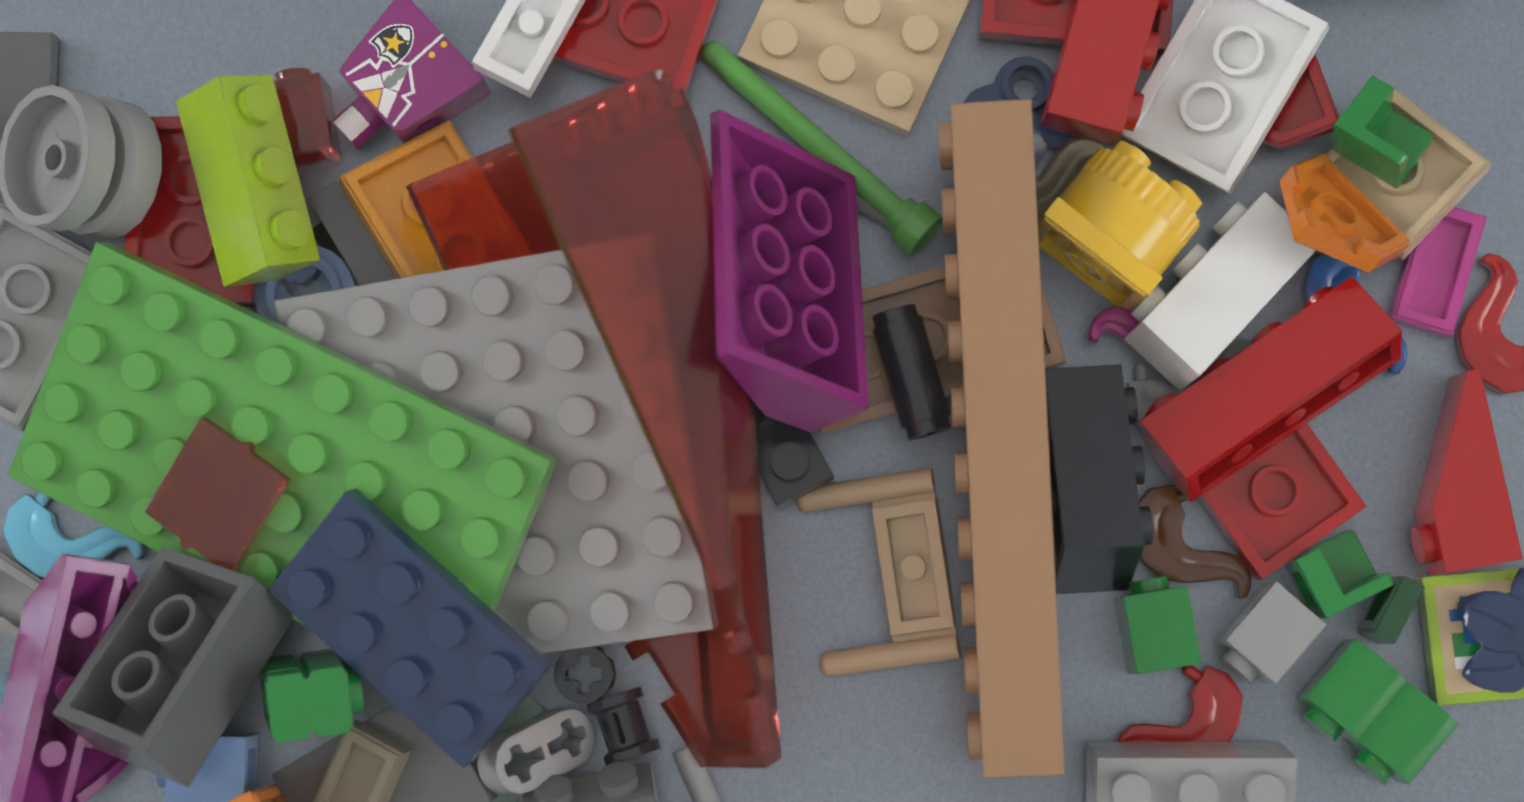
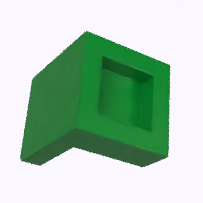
M1372 75L1334 124L1332 150L1397 189L1431 145L1432 134L1393 111L1391 108L1394 88Z
M1345 530L1303 551L1284 564L1304 605L1320 619L1329 618L1395 584L1389 572L1376 573L1353 530Z

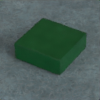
M1406 576L1392 577L1395 584L1375 594L1357 628L1359 629L1358 633L1377 644H1395L1425 588L1423 585Z

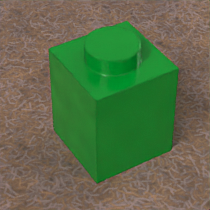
M1167 576L1128 582L1131 595L1114 597L1127 673L1142 674L1202 664L1187 586L1169 588Z

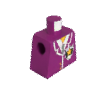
M393 0L342 64L339 73L359 97L338 114L332 122L357 149L384 125L402 143H405L448 120L451 121L491 94V91L481 74L474 70V67L412 0Z

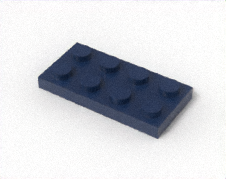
M356 488L345 491L268 590L462 768H465L477 758L553 665Z

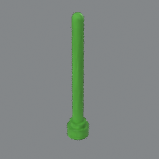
M709 41L704 44L701 49V57L709 67L810 154L855 176L856 193L888 220L886 227L893 233L891 240L910 257L917 254L932 239L942 225L943 217L925 201L917 204L911 198L904 201L721 43Z

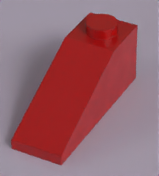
M1480 368L1468 370L1448 378L1414 512L1417 526H1413L1411 529V543L1417 561L1420 564H1426L1428 575L1448 574L1523 559Z

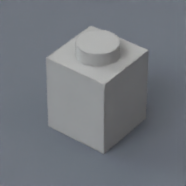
M1277 581L1262 583L1214 641L1226 651V654L1221 658L1222 662L1248 684H1252L1256 679H1259L1262 683L1277 684L1327 624Z

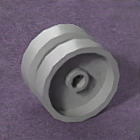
M53 84L34 89L17 104L5 125L0 144V189L5 205L16 220L33 227L56 231L70 230L84 236L111 239L125 236L141 223L155 200L162 174V146L155 123L142 107L104 96L95 97L78 90Z

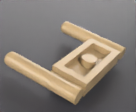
M932 467L829 483L796 500L798 508L805 513L872 503L873 506L871 509L889 630L893 642L825 652L820 658V668L825 676L835 677L961 659L954 602Z

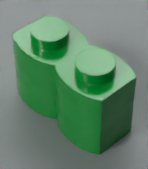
M1357 638L1346 639L1298 697L1309 708L1308 712L1303 716L1304 719L1333 742L1340 735L1347 739L1360 752L1354 761L1365 772L1384 785L1391 778L1397 783L1409 785L1459 725L1439 705L1409 683L1389 663Z

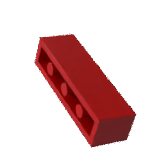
M1075 0L1040 126L1109 146H1114L1124 129L1133 132L1144 101V94L1134 92L1140 69L1151 70L1161 39V34L1151 31L1156 10L1167 11L1171 0Z
M1353 276L1335 288L1333 286H1326L1314 293L1299 313L1284 323L1273 322L1260 330L1252 339L1249 347L1231 359L1223 357L1211 363L1199 376L1198 381L1180 394L1170 393L1153 403L1147 410L1145 417L1140 420L1144 445L1191 503L1401 360L1402 330Z

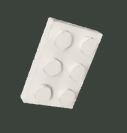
M1194 0L1141 91V94H1144V101L1134 131L1124 129L1121 136L1231 196L1329 31L1328 22L1285 0Z

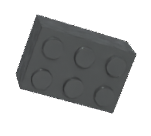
M162 546L52 714L96 749L189 788L293 621L292 614L255 578Z

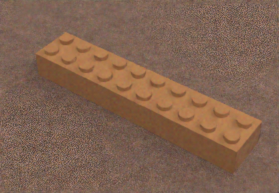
M1031 99L950 104L951 122L938 123L941 170H954V188L941 189L944 234H957L958 254L944 255L947 299L960 298L961 320L948 321L950 363H963L964 387H951L953 427H966L967 453H955L954 464L956 493H969L970 517L958 518L959 560L973 559L974 582L961 583L962 626H976L977 647H964L966 693H979L980 712H967L969 760H982L983 778L1065 775Z

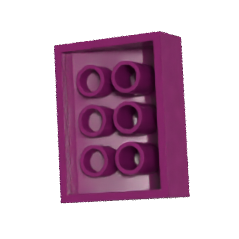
M716 110L710 114L717 357L765 416L811 433L869 409L855 176L725 111Z

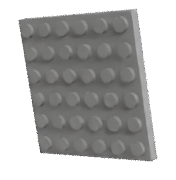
M642 235L274 301L279 324L559 458L495 610L499 617L538 652L542 654L713 630L719 625L653 235ZM337 654V657L339 658L342 664H348Z

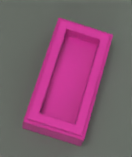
M1454 207L1403 260L1388 311V316L1395 323L1445 339L1453 336L1486 223V216Z

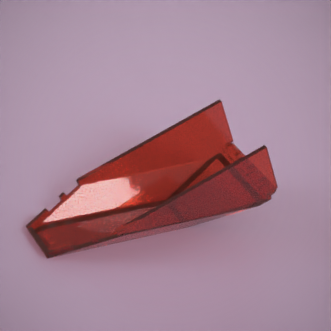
M656 69L508 129L512 142L407 185L406 189L444 271L562 250L709 577L711 588H713L719 623L713 630L635 640L624 648L633 661L646 653L650 654L675 694L662 702L661 706L700 767L767 768L781 759L754 403L717 357L712 177L700 128L683 88L675 90L668 74Z

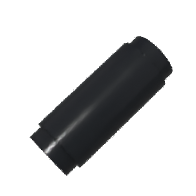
M903 305L872 316L875 326L873 334L901 429H905L907 440L921 439L951 429L948 418L951 415L924 321L922 316L918 315L916 305Z

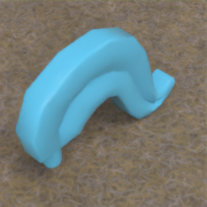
M41 492L35 498L31 494H25L8 509L3 535L14 558L38 577L44 578L62 553L108 560L121 549L128 548L132 552L134 559H143L147 555L146 545L108 526L100 527L75 540L67 539L60 532L56 521V514L46 507L51 497Z

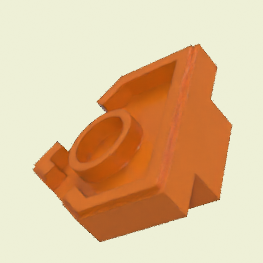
M1320 153L1293 165L1279 181L1295 242L1368 273L1396 259L1411 244L1409 238L1325 154Z

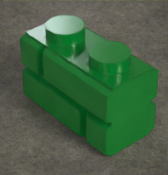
M331 649L301 653L299 660H295L292 654L270 657L260 672L264 716L271 737H274L277 743L309 739L310 732L313 731L316 732L318 737L349 733L351 726H353L352 713L364 712L359 673L355 672L349 664H342Z

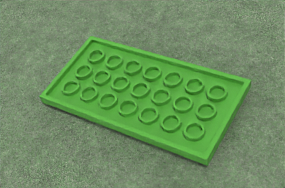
M96 242L8 476L157 552L163 546L255 578L267 591L345 491L356 488L495 612L559 458L110 242ZM289 611L292 614V620L306 626L291 611Z

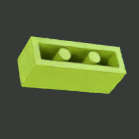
M272 74L218 76L177 100L176 104L223 287L277 281L320 261Z

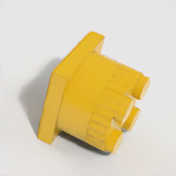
M1120 140L1113 150L1102 147L1097 149L1062 195L1057 197L1038 223L1039 249L1110 304L1133 311L1163 278L1161 277L1200 227V221L1197 218L1196 212L1203 203L1195 192L1185 184L1177 180H1171L1168 184L1156 173L1148 169L1151 165L1150 159L1136 146Z

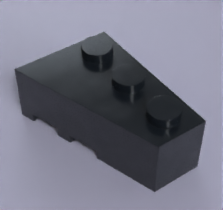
M1122 364L1045 368L1052 524L1058 562L1055 570L1056 594L1129 590L1128 582H1131L1144 546L1152 545L1153 542L1151 510L1149 506L1139 505L1137 485H1143L1145 482L1144 453L1142 446H1132L1129 427L1137 423L1134 387H1124Z

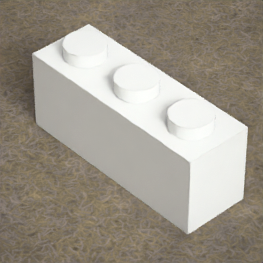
M1266 192L1248 208L1238 200L1212 227L1220 238L1208 250L1197 243L1171 270L1180 280L1166 294L1160 287H1155L1150 295L1131 313L1139 323L1124 340L1179 391L1183 390L1208 368L1316 251L1294 241L1287 212Z

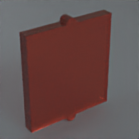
M204 417L200 418L144 512L181 539L180 545L183 549L194 548L215 565L235 571L291 478L255 453V445L252 442H240L209 418Z

